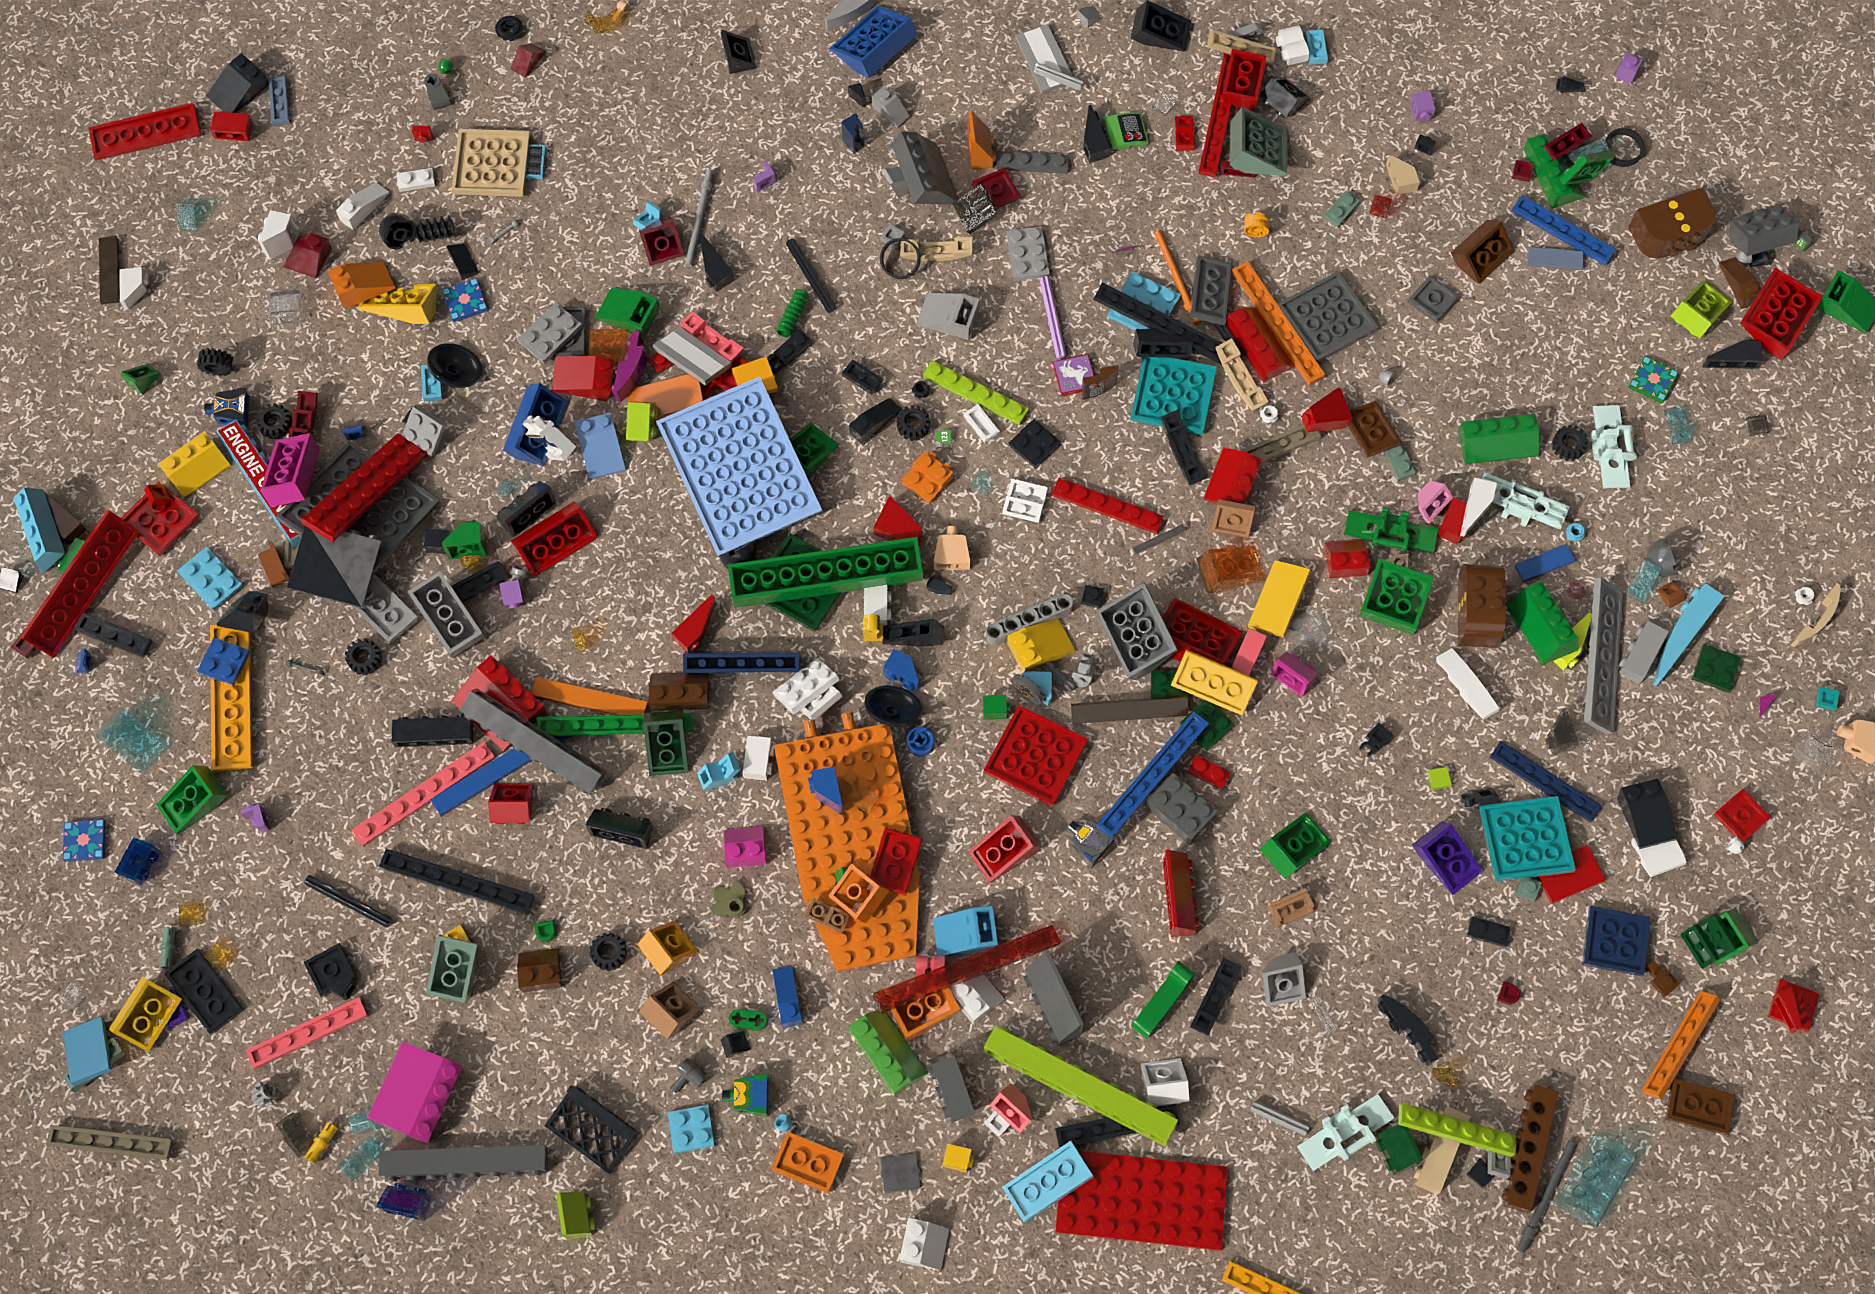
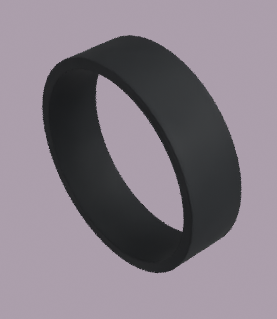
M1618 128L1611 131L1603 144L1604 152L1609 151L1607 141L1611 137L1626 135L1637 142L1640 148V155L1632 160H1621L1614 157L1610 163L1619 167H1629L1636 164L1644 152L1642 137L1634 130L1628 128Z
M892 239L881 250V267L885 273L893 278H909L916 273L920 266L921 255L919 249L907 239ZM897 241L910 243L917 253L915 268L904 276L890 274L884 265L886 249Z

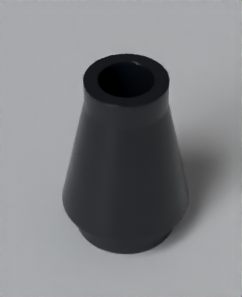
M1565 75L1559 77L1556 82V90L1560 91V93L1582 92L1584 89V82Z

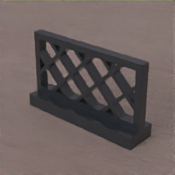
M570 1085L566 1091L568 1093L544 1126L610 1174L640 1132L578 1086ZM569 1099L576 1102L577 1111L566 1113L565 1105ZM581 1113H591L593 1123L582 1125ZM577 1114L579 1126L568 1127L567 1116ZM556 1118H564V1129L557 1130L552 1126ZM606 1124L609 1135L599 1137L597 1125ZM594 1126L595 1138L584 1139L583 1128ZM579 1128L581 1140L573 1142L570 1139L569 1130ZM622 1136L627 1141L622 1148L615 1149L613 1137ZM610 1138L611 1150L601 1151L599 1139ZM596 1140L597 1152L588 1153L585 1142ZM612 1152L613 1161L607 1167L602 1163L601 1154Z

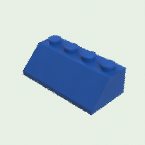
M541 383L527 386L502 451L516 459L544 466L547 459L545 454L548 450L541 443L534 441L533 438L526 435L528 429L523 425V422L528 416H533L534 418L540 416L543 420H551L554 423L553 427L558 429L568 400L552 392V390Z

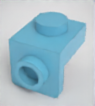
M648 201L645 211L634 218L633 225L642 230L651 223L661 220L662 209Z

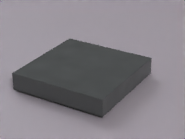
M1430 275L1408 299V303L1437 323L1458 300L1459 296Z

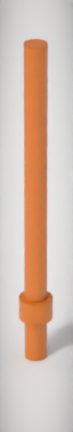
M1157 230L1154 233L1184 301L1186 313L1190 314L1191 299L1161 230ZM1191 318L1193 324L1200 322L1198 319Z

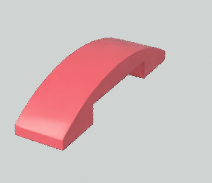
M693 311L680 323L685 331L730 362H733L744 351V348L735 341L726 339L709 327L706 321Z

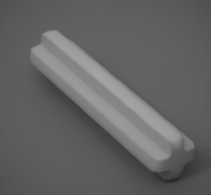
M1037 63L1034 67V73L1076 90H1081L1084 85L1083 80Z
M1254 1101L1251 1106V1112L1301 1135H1306L1309 1130L1308 1124L1258 1101Z

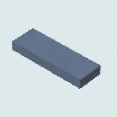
M287 77L268 78L271 123L273 126L290 124Z
M1528 247L1527 266L1582 270L1583 251Z

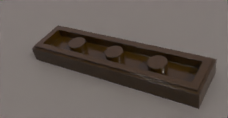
M117 236L99 238V288L101 304L120 302L119 239Z

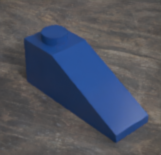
M792 966L773 969L783 1029L803 1025Z

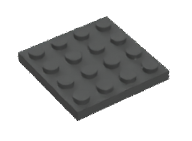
M1339 271L1277 303L1317 363L1378 330V325Z

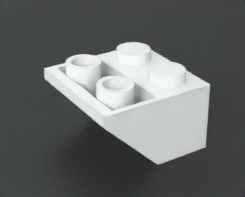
M270 210L268 217H265L264 228L259 233L258 242L267 259L271 260L293 248L299 231L291 214Z

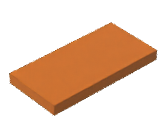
M689 374L636 387L627 396L628 402H656L658 418H655V420L665 418L704 401L700 381Z

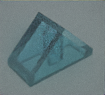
M183 198L176 204L179 230L197 231L202 198Z

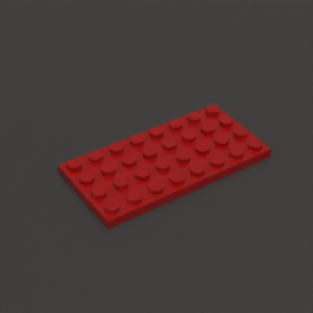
M1077 1150L1094 1177L1058 1201L1055 1233L1222 1251L1227 1166Z

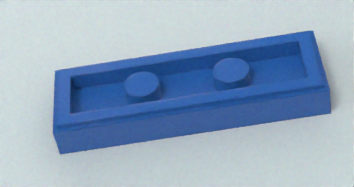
M1563 545L1517 563L1514 567L1522 583L1570 565L1574 563L1575 559L1568 546Z

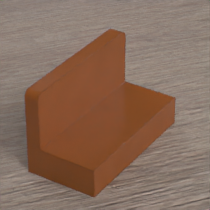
M270 541L268 542L270 549L258 553V556L271 586L276 587L289 581V575L276 546Z

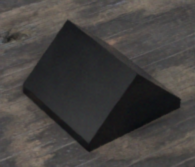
M721 30L722 46L729 74L755 69L756 65L749 39Z

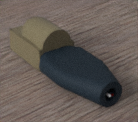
M923 574V581L911 582L927 588L928 591L936 594L950 595L953 589L943 580L935 577L931 578Z

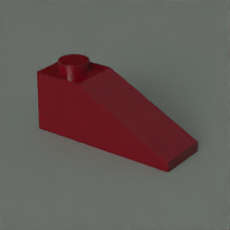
M1580 123L1546 144L1544 148L1551 158L1556 161L1581 148L1593 136L1584 124Z

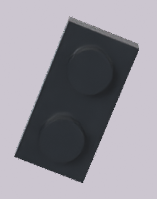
M853 359L842 372L844 378L871 395L883 382L881 377Z
M1471 917L1466 937L1506 947L1511 927Z

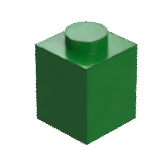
M1006 695L983 696V720L1007 719V713H1010V701H1006Z

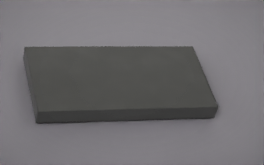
M1200 255L1197 256L1189 318L1225 325L1233 263Z

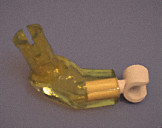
M621 0L617 4V9H614L608 16L597 18L590 13L585 16L588 20L584 19V21L592 27L594 32L599 34L607 33L619 26L625 17L624 14L629 12V7L625 1Z

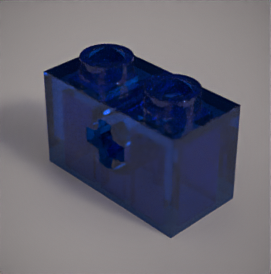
M133 837L114 872L119 877L141 886L148 879L152 864L157 862L160 850L152 844Z

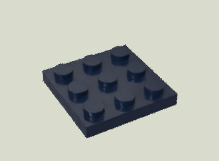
M1590 906L1588 909L1582 965L1644 976L1650 917Z

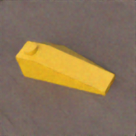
M436 284L414 285L413 289L404 290L403 287L398 288L393 293L388 294L386 292L361 302L358 305V309L412 324H429L436 313L437 286Z

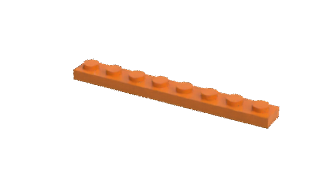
M1246 261L1233 268L1232 274L1255 308L1258 309L1308 386L1325 378V373L1250 263Z

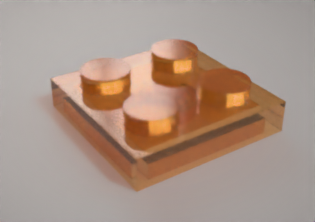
M590 329L589 356L614 359L613 365H619V361H625L627 329Z

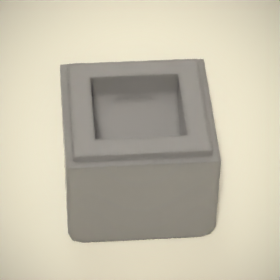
M1090 6L1077 10V18L1087 28L1101 19Z

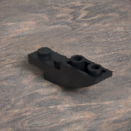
M1384 994L1380 996L1377 1000L1379 1002L1377 1006L1381 1013L1386 1014L1389 1018L1390 1028L1394 1032L1397 1031L1399 1035L1405 1031L1407 1032L1406 1038L1412 1046L1415 1045L1417 1048V1055L1422 1063H1426L1427 1066L1435 1063L1438 1058L1428 1043L1434 1037L1425 1024L1400 1002Z

